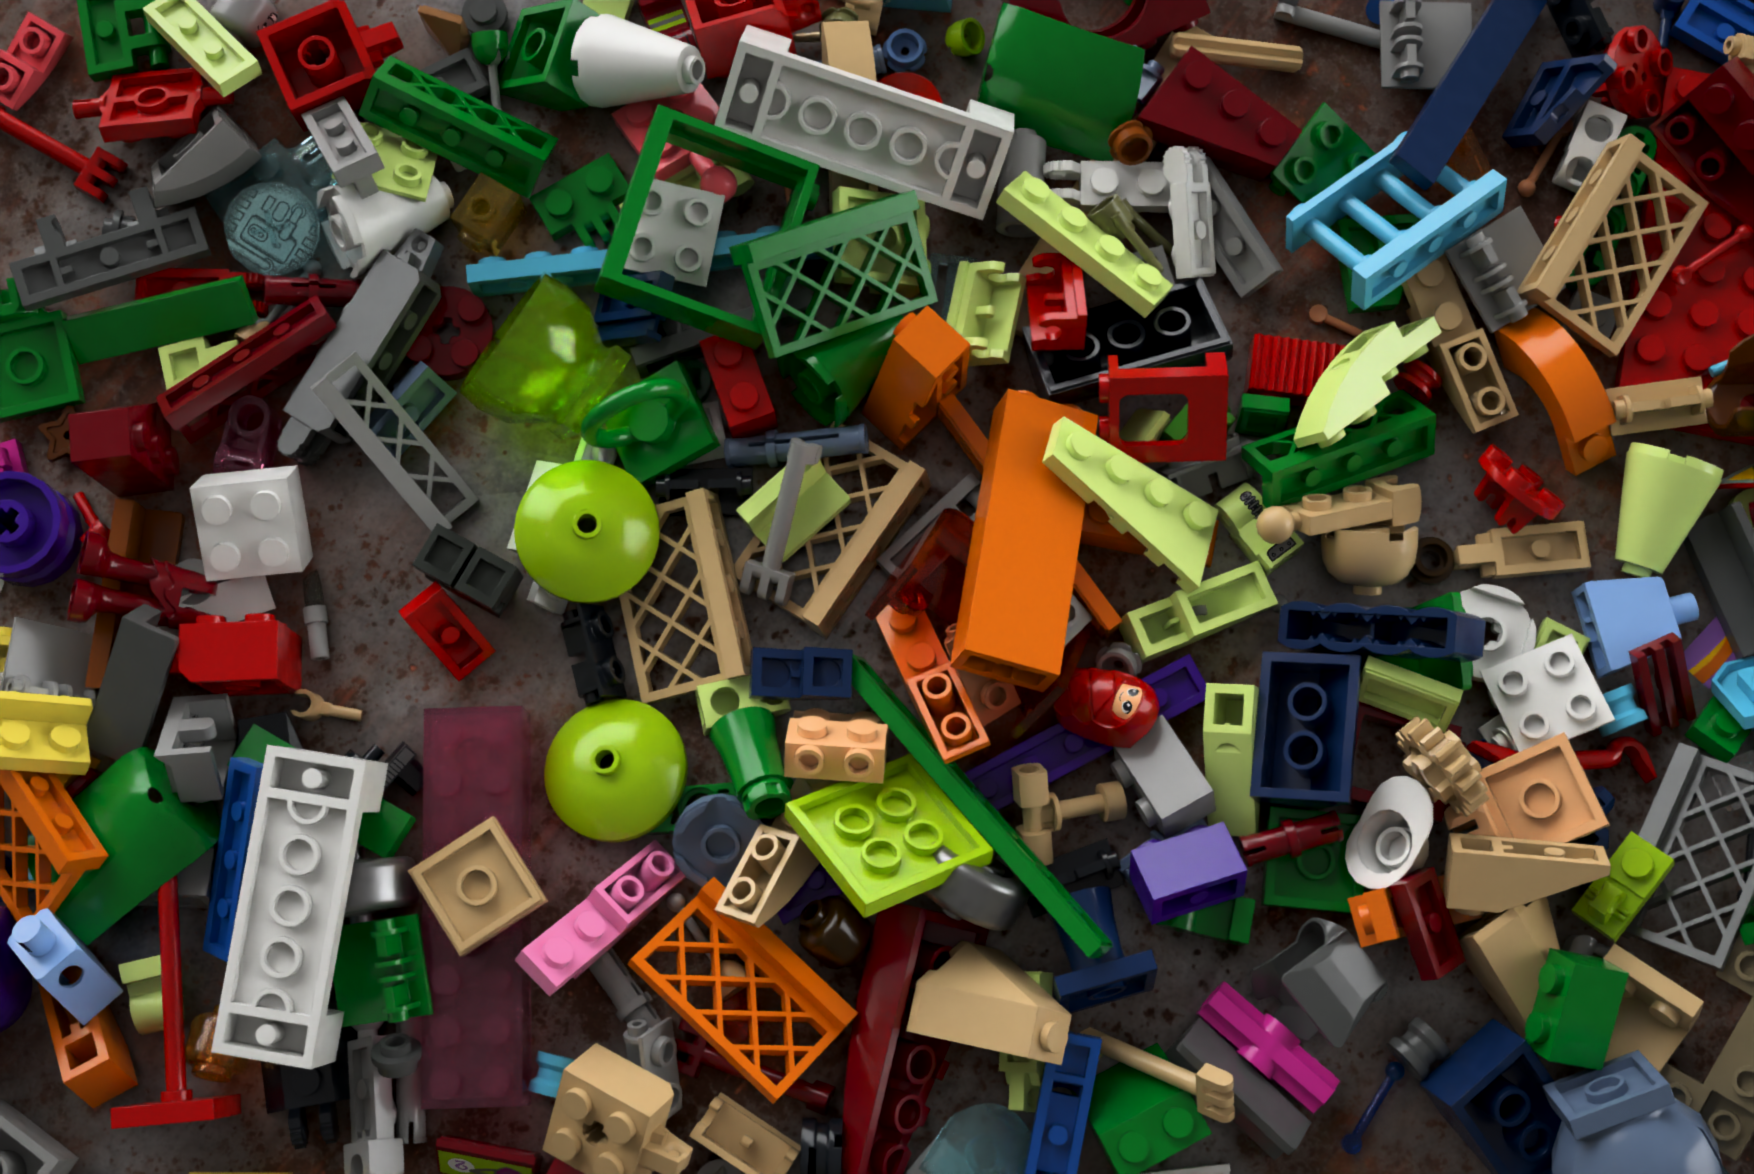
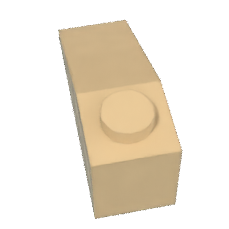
M1449 832L1443 881L1446 907L1469 916L1482 915L1484 912L1500 913L1609 876L1611 865L1604 846Z

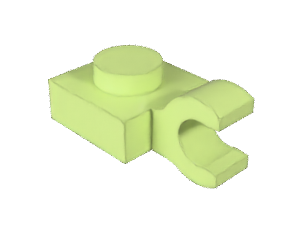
M201 336L159 347L158 351L166 390L238 345L239 341L231 340L210 347L209 340Z

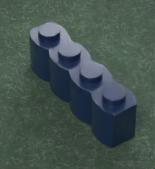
M1293 601L1284 604L1280 608L1278 642L1289 648L1323 654L1343 652L1372 657L1388 655L1413 660L1434 658L1465 663L1483 657L1486 621L1473 614L1439 607H1426L1415 610L1395 605H1380L1372 608L1351 603L1324 605L1308 601Z

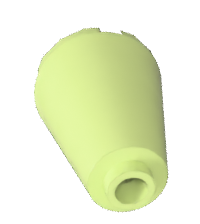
M1636 442L1630 444L1625 458L1615 560L1624 563L1621 572L1638 578L1651 577L1652 573L1663 574L1721 484V478L1724 473L1723 469L1688 455L1684 458L1670 454L1671 450Z

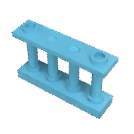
M1405 131L1397 136L1390 145L1312 199L1294 207L1290 214L1286 216V249L1293 253L1313 239L1352 270L1351 301L1361 309L1366 310L1443 255L1444 251L1461 242L1502 213L1507 179L1492 169L1477 181L1469 182L1445 165L1436 182L1455 196L1443 205L1434 206L1399 180L1404 174L1388 162L1408 132ZM1380 191H1383L1419 218L1420 221L1409 229L1400 231L1364 204V202ZM1348 215L1386 245L1372 255L1364 256L1329 227L1338 219Z

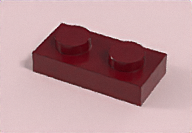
M1419 868L1390 885L1395 908L1399 913L1410 945L1411 955L1415 960L1421 981L1438 980L1464 963L1466 960L1449 909L1446 907L1435 868Z

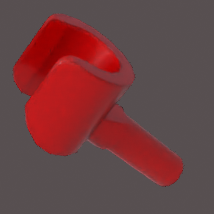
M84 492L74 494L73 499L85 522L90 527L79 539L84 543L87 532L92 531L105 536L108 542L110 529L95 515Z

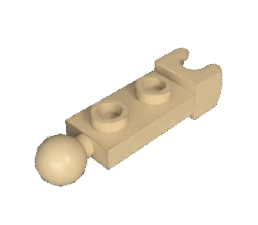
M1397 475L1365 480V486H1347L1343 488V493L1330 496L1318 493L1308 494L1302 497L1301 502L1286 504L1283 507L1270 506L1264 509L1258 516L1256 528L1264 541L1271 544H1281L1287 541L1293 532L1297 530L1308 536L1375 522H1383L1392 527L1418 522L1420 519L1422 506L1421 489L1419 484L1414 483L1397 485Z

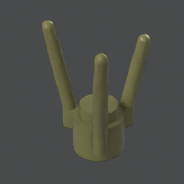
M1118 194L1111 195L1088 213V219L1106 234L1112 235L1120 241L1126 237L1149 265L1155 267L1160 273L1163 272L1164 268L1134 229L1137 227L1157 246L1163 245L1164 251L1169 257H1171L1173 245L1133 209L1126 198L1122 200Z

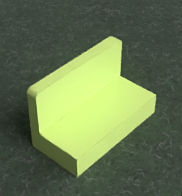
M821 460L815 465H806L782 562L791 557L851 503L849 495L826 472ZM785 467L736 509L744 524L765 547Z

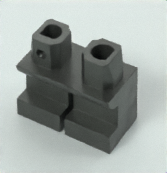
M438 523L412 564L417 570L425 574V578L432 582L437 581L441 587L498 618L501 617L524 578L517 566L480 546L477 547L475 543Z

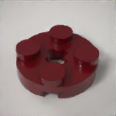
M441 286L442 298L406 355L415 366L422 361L444 381H453L470 375L469 371L475 369L480 363L483 365L489 359L495 345L496 329L481 298L460 287ZM446 323H452L455 329L460 330L459 336H452L449 344H443L441 337L436 334L437 330Z

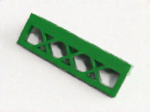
M389 56L372 76L358 114L528 199L535 189L545 163L553 153L559 140L392 56Z
M1402 389L1389 394L1375 405L1377 412L1372 417L1355 424L1367 427L1362 429L1345 427L1346 436L1328 447L1320 448L1315 443L1297 448L1293 440L1297 428L1295 427L1241 446V456L1246 463L1262 476V504L1266 508L1270 506L1283 507L1286 504L1301 502L1302 497L1305 495L1327 494L1434 455L1436 414ZM1399 408L1406 412L1401 415L1387 414ZM1270 454L1286 455L1272 461L1265 457Z

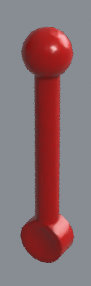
M1742 224L1737 227L1733 236L1688 266H1676L1671 273L1672 282L1680 286L1686 285L1691 280L1694 272L1739 242H1749L1754 236L1753 228L1747 224Z

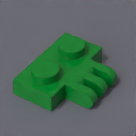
M608 152L529 197V200L554 241L574 230L583 246L596 247L589 233L596 230L604 244L610 242L611 235L605 224L612 221L615 228L619 216L615 206L624 201L629 184Z

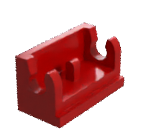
M1041 253L1032 258L1033 267L1042 268L1048 266L1054 270L1047 274L1034 273L1026 275L1025 285L1032 351L1084 350L1087 307L1082 269L1062 253Z

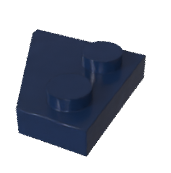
M1607 53L1542 62L1502 138L1512 148L1546 145L1615 71L1618 64Z

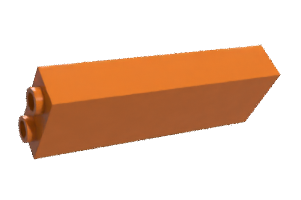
M1008 388L993 410L950 667L1044 692L1060 676L1086 502L1044 465L1042 460L1054 423L1064 416L1096 435L1099 415L1083 411L1074 404H1059L1039 398L1030 391H1015Z

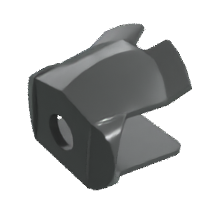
M1310 918L1302 925L1293 943L1270 960L1252 969L1251 983L1255 998L1261 1000L1274 996L1282 1003L1273 1016L1275 1019L1286 1026L1295 1036L1305 1041H1309L1320 1031L1330 1045L1335 1048H1340L1344 1045L1370 1004L1382 1000L1388 989L1387 980L1350 932L1336 923L1320 918Z

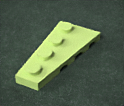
M1063 416L1054 423L1042 463L1085 502L1089 504L1095 501L1100 505L1110 518L1108 522L1121 534L1127 531L1130 532L1146 547L1143 554L1156 566L1159 567L1165 564L1179 577L1176 584L1189 594L1199 588L1218 509Z

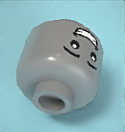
M216 0L209 12L241 45L248 48L260 47L261 42L256 31L275 24L279 18L278 9L274 5L276 0Z

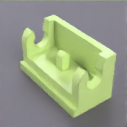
M959 261L946 322L970 343L968 366L1008 364L1010 360L1026 278L1021 273L1001 274L1004 273L1005 263L1001 261L973 263Z

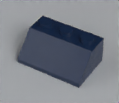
M1262 652L1250 797L1262 807L1274 806L1312 810L1351 804L1362 668L1361 655Z

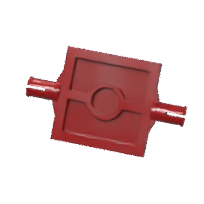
M194 67L118 74L112 76L109 89L100 98L73 100L72 109L77 120L101 117L99 130L104 143L116 141L133 143L146 138L166 136L181 138L188 134L197 133L201 113L207 106L234 104V92L223 97L214 87H207L208 81Z

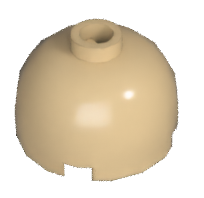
M1375 522L1351 527L1350 530H1337L1321 534L1322 559L1328 572L1337 581L1353 585V594L1381 595L1382 586L1399 583L1408 576L1415 564L1418 549V527L1416 526L1405 531V525L1392 527L1383 522Z

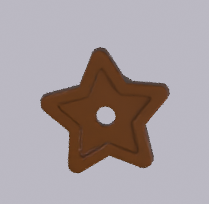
M72 405L65 407L57 421L39 425V430L50 441L47 459L51 463L65 456L70 457V440H66L65 435L69 432L68 414L77 413Z

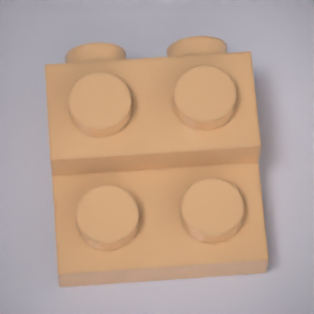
M812 708L805 711L794 710L793 718L789 719L785 740L784 777L883 784L890 731L888 724H885L876 714L866 711L844 714L829 713L820 708Z

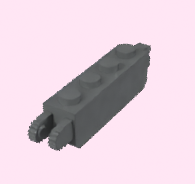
M415 228L394 255L383 249L375 263L367 270L365 279L354 297L343 308L340 319L336 324L337 327L332 330L326 342L317 350L313 363L301 382L294 387L290 400L283 409L291 417L283 428L282 435H279V440H277L278 451L282 455L291 459L294 457L297 463L306 467L308 465L312 466L313 463L316 464L317 460H320V455L324 454L332 440L340 445L354 440L310 387L354 351L357 352L385 387L388 385L442 298L440 285L433 281L431 276L445 246L433 237ZM354 365L332 384L345 399L365 401L367 380ZM372 388L371 401L377 402L380 395ZM351 405L363 420L365 406Z

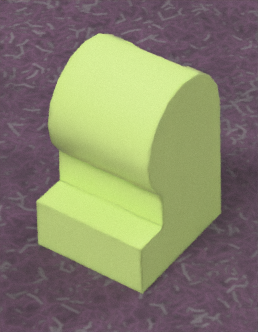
M160 955L119 964L122 984L127 985L130 1013L136 1030L141 1035L162 1031L163 1009Z

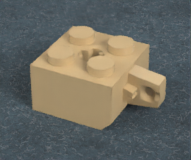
M598 1043L592 1045L563 1070L543 1151L584 1174H652V1171L661 1174H680L688 1166L693 1148L665 1128L674 1098V1092L669 1082Z

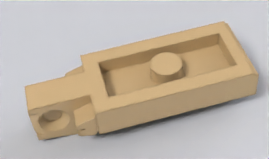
M1584 521L1527 525L1515 534L1511 533L1507 527L1493 528L1486 533L1476 534V544L1456 546V549L1453 551L1455 564L1453 570L1479 568L1481 578L1492 577V579L1569 573L1587 571L1591 568Z

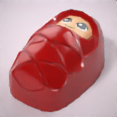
M1093 667L1066 670L1059 682L1053 700L1055 716L1062 727L1089 740L1121 748H1131L1144 737L1155 724L1160 709L1157 694L1148 683L1128 673Z

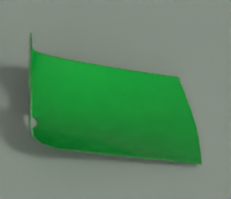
M1003 3L989 47L977 101L1014 113V129L1029 128L1035 130L1038 136L1046 140L1047 146L1096 161H1113L1114 158L1110 154L1111 147L1108 145V138L1114 129L1127 121H1131L1140 89L1145 49L1092 33L1019 6ZM989 64L993 69V75L990 80L984 81Z
M146 746L134 749L120 757L72 799L109 855L99 869L86 870L55 912L56 916L87 946L163 884L196 861L213 847L219 838L221 822L213 801L199 803L197 807L187 802H180L178 792H172L165 763L153 757L155 750ZM151 787L155 788L162 795L163 801L153 803L148 797V789ZM33 834L28 837V845H35ZM28 853V868L33 880H36L35 854ZM51 864V882L56 883L61 874L58 875Z

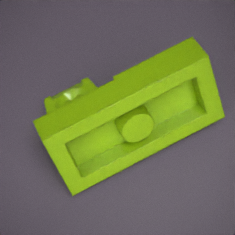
M1632 831L1609 859L1611 865L1610 875L1594 880L1572 908V913L1614 943H1616L1675 865L1673 858Z

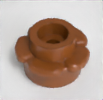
M1137 120L1127 121L1119 125L1111 132L1108 138L1111 156L1122 164L1129 166L1145 161L1153 148L1151 129L1148 126H1143L1142 122Z

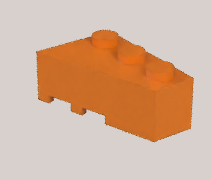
M928 305L918 315L910 312L894 329L893 334L896 337L891 343L861 413L901 451L938 415L939 401L952 392L957 396L967 383L970 343Z

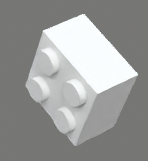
M298 465L205 474L189 488L206 582L303 572L313 558Z

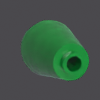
M877 307L866 312L869 314L875 312ZM898 315L778 357L779 372L783 380L790 375L797 386L791 392L796 401L820 424L828 426L834 421V428L843 424L873 387L891 343L896 337L893 331L904 317ZM854 316L848 319V321L856 319L858 317Z

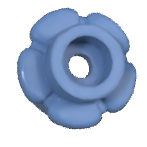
M904 28L896 30L883 44L882 52L884 58L888 60V67L893 71L899 73L910 70L914 72L925 63L924 54L927 52V45L917 32ZM907 49L909 54L902 55L901 50Z

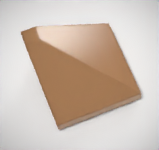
M426 5L419 6L418 13L426 31L449 56L468 47L471 36L462 16Z

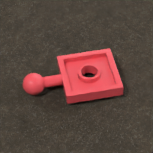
M700 83L692 93L630 103L611 115L616 126L639 156L650 121L658 104L712 125L715 124L719 106ZM665 143L654 176L655 179L665 181L692 164L701 176L700 190L713 192L717 195H725L724 203L733 198L737 190V180L731 170L723 166H716L707 157L670 143Z

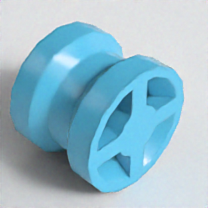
M1632 683L1603 694L1615 721L1598 728L1602 737L1649 719L1645 710L1637 707L1634 700L1636 691Z
M538 1050L535 1061L539 1068L536 1077L530 1080L528 1090L556 1098L563 1070L575 1059Z

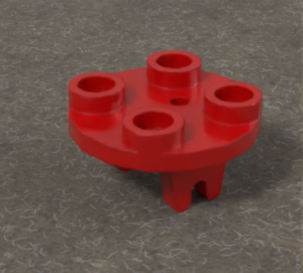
M1645 25L1624 27L1614 36L1611 44L1605 46L1603 53H1607L1618 65L1615 71L1606 79V83H1603L1591 96L1596 98L1602 97L1601 105L1614 106L1617 111L1628 115V119L1654 117L1659 114L1661 109V96L1665 76L1670 75L1673 69L1672 53L1668 48H1661L1660 42L1654 33Z
M1490 444L1478 458V462L1487 473L1473 494L1478 501H1484L1487 498L1486 503L1491 509H1496L1501 505L1494 516V520L1500 526L1507 523V528L1511 533H1517L1538 514L1548 520H1554L1566 506L1558 496L1547 488L1543 487L1542 490L1540 489L1545 481L1535 471L1525 464H1522L1518 469L1511 466L1513 460L1496 445Z

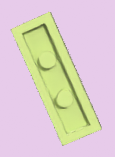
M155 0L142 8L147 21L223 97H226L262 74L258 60L196 0Z

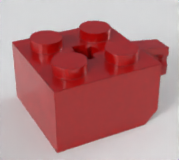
M344 0L327 1L256 31L287 105L303 132L308 131V128L301 114L344 95L353 111L360 109L371 78L377 71L376 68L385 62L384 58L404 49L401 38L392 21L373 28H369L368 25L357 27Z
M685 0L696 43L705 62L707 79L729 77L739 40L747 24L792 39L788 52L797 55L792 33L822 21L818 0Z
M251 613L246 614L245 621L226 622V617L219 615H201L196 617V623L179 624V644L169 675L184 676L190 682L201 686L213 694L228 693L229 697L294 694L295 691L301 689L302 637L288 628L287 624L275 620V615Z

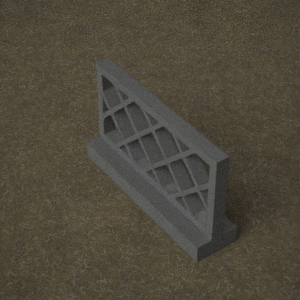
M1678 743L1638 836L1673 858L1675 863L1687 859L1697 881L1668 891L1663 880L1659 885L1663 894L1654 897L1655 890L1622 933V937L1627 939L1633 937L1720 972L1724 971L1740 933L1739 928H1742L1754 900V858L1736 865L1726 844L1729 841L1754 832V816L1745 799L1754 795V772L1701 755L1698 748ZM1708 771L1728 777L1735 792L1707 803L1701 792V787ZM1737 781L1750 786L1740 789ZM1698 796L1702 805L1693 808V805ZM1740 801L1750 823L1721 834L1711 812ZM1706 814L1716 836L1688 847L1682 836L1686 822ZM1679 840L1682 850L1673 853ZM1721 845L1731 867L1702 878L1692 856ZM1751 870L1745 884L1741 874ZM1736 876L1742 889L1738 902L1717 910L1707 887ZM1702 890L1711 913L1683 923L1673 900ZM1668 903L1678 925L1660 933H1655L1641 927L1648 910ZM1732 915L1727 928H1725L1722 918ZM1716 921L1723 937L1715 956L1694 948L1687 932ZM1682 935L1686 944L1671 938Z

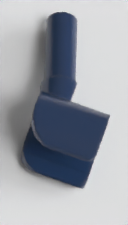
M1654 0V9L1660 14L1661 22L1658 41L1661 48H1668L1669 32L1674 21V15L1679 12L1685 0Z

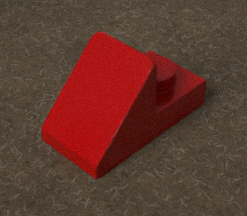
M434 581L398 611L406 623L458 681L462 680L496 652L437 581Z

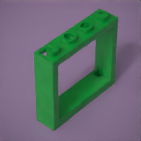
M658 104L650 121L593 291L757 350L763 341V336L755 310L750 321L622 274L665 143H670L791 189L792 191L779 231L802 224L805 211H813L820 194L818 193L820 185L815 184L820 165ZM790 260L783 263L788 266ZM772 266L768 267L762 283L764 291L777 298L787 275ZM768 303L769 308H770V311H771V309H772L773 306ZM782 312L777 320L775 328L781 319Z

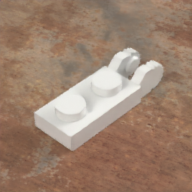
M1184 146L1169 147L1165 151L1164 160L1162 161L1164 162L1162 167L1163 176L1171 183L1168 211L1173 225L1174 245L1171 257L1175 266L1176 279L1211 277L1216 274L1211 184L1208 181V165L1205 163L1207 159L1205 158L1206 153H1203V149H1199V146H1188V148H1184Z
M1052 160L1043 165V175L1046 178L1054 180H1079V191L1073 188H1052L1050 190L1081 211H1091L1106 198L1118 194L1122 200L1126 198L1136 212L1169 213L1168 203L1171 197V183L1163 176L1162 167L1164 162H1142L1129 166L1122 164L1120 161H1080V163H1077L1073 160Z

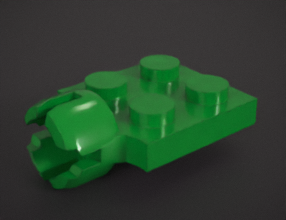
M7 278L8 289L1 290L0 288V423L63 409L67 405L75 406L86 403L77 359L62 325V320L67 314L62 310L47 312L45 307L27 312L22 305L14 278Z

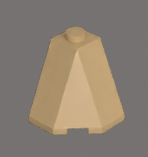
M1547 897L1500 913L1489 912L1458 935L1466 960L1465 964L1518 1034L1524 1039L1526 1036V1020L1529 1014L1532 1013L1539 989L1538 978L1540 970L1546 963L1549 949L1560 950Z
M961 940L949 951L951 958L937 971L930 969L917 981L907 1032L1062 1066L1072 1015L1003 951Z

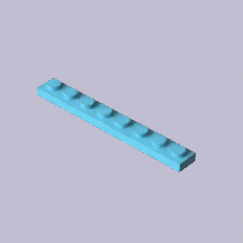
M764 226L757 229L756 233L737 235L734 231H718L710 271L742 268L741 265L734 266L729 247L777 232L780 226ZM581 246L572 249L569 254L552 255L546 251H536L526 254L524 259L506 260L498 256L485 257L480 259L478 264L466 265L467 283L472 293L478 297L596 284L607 249L599 250L593 246ZM833 246L826 248L825 250L829 251L830 253H833ZM815 253L807 255L805 261L823 258ZM623 269L622 272L624 275L640 274L639 272Z

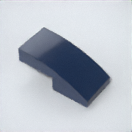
M753 647L750 656L749 698L770 700L851 699L853 650L804 647L802 650Z

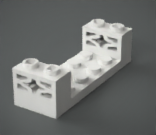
M747 24L738 43L715 120V126L815 163L822 168L898 193L915 190L919 200L983 221L1014 134V113L972 99L969 101L967 110L963 111L789 53L792 39Z
M267 745L211 1052L310 1070L336 1061L344 1011L328 1009L362 813L380 812L388 763L292 747Z

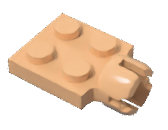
M1565 732L1482 768L1480 772L1482 777L1479 780L1488 788L1486 794L1489 800L1468 817L1462 812L1456 813L1451 806L1444 811L1445 822L1449 831L1452 830L1453 833H1460L1478 825V829L1467 833L1472 835L1570 843L1610 826Z

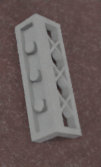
M356 351L310 387L431 532L437 523L450 530L453 527L450 523L479 500ZM354 365L367 380L365 401L345 399L332 384ZM372 388L375 389L386 403L371 401ZM351 405L365 406L363 420ZM371 407L391 409L398 417L396 438L376 436L369 428ZM404 425L416 440L403 438ZM382 442L396 444L395 456L389 452ZM402 444L422 446L429 454L427 474L405 471L400 465ZM435 462L447 476L433 475ZM413 479L426 480L425 493ZM433 481L453 483L464 496L463 499L443 515L431 501Z

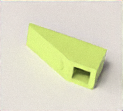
M1206 683L1203 721L1205 779L1214 791L1216 811L1207 815L1208 826L1224 821L1231 836L1239 837L1258 833L1260 804L1250 797L1259 687L1244 684Z

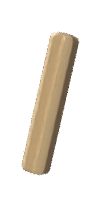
M1183 32L1175 33L1170 40L1169 55L1171 58L1181 60L1192 45L1215 64L1291 73L1300 70L1303 64V49L1300 46Z

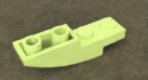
M1431 316L1403 325L1400 328L1397 327L1395 321L1363 331L1349 342L1325 369L1307 399L1293 439L1297 448L1318 443L1320 448L1328 447L1346 436L1344 428L1350 423L1351 425L1361 423L1376 414L1377 409L1375 405L1391 394L1385 382L1399 373L1396 366L1401 362H1411L1427 353L1429 349L1426 344L1442 333L1435 317Z

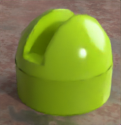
M971 17L958 20L948 27L945 43L947 47H951V52L955 56L968 57L979 54L985 44L983 28L976 19Z

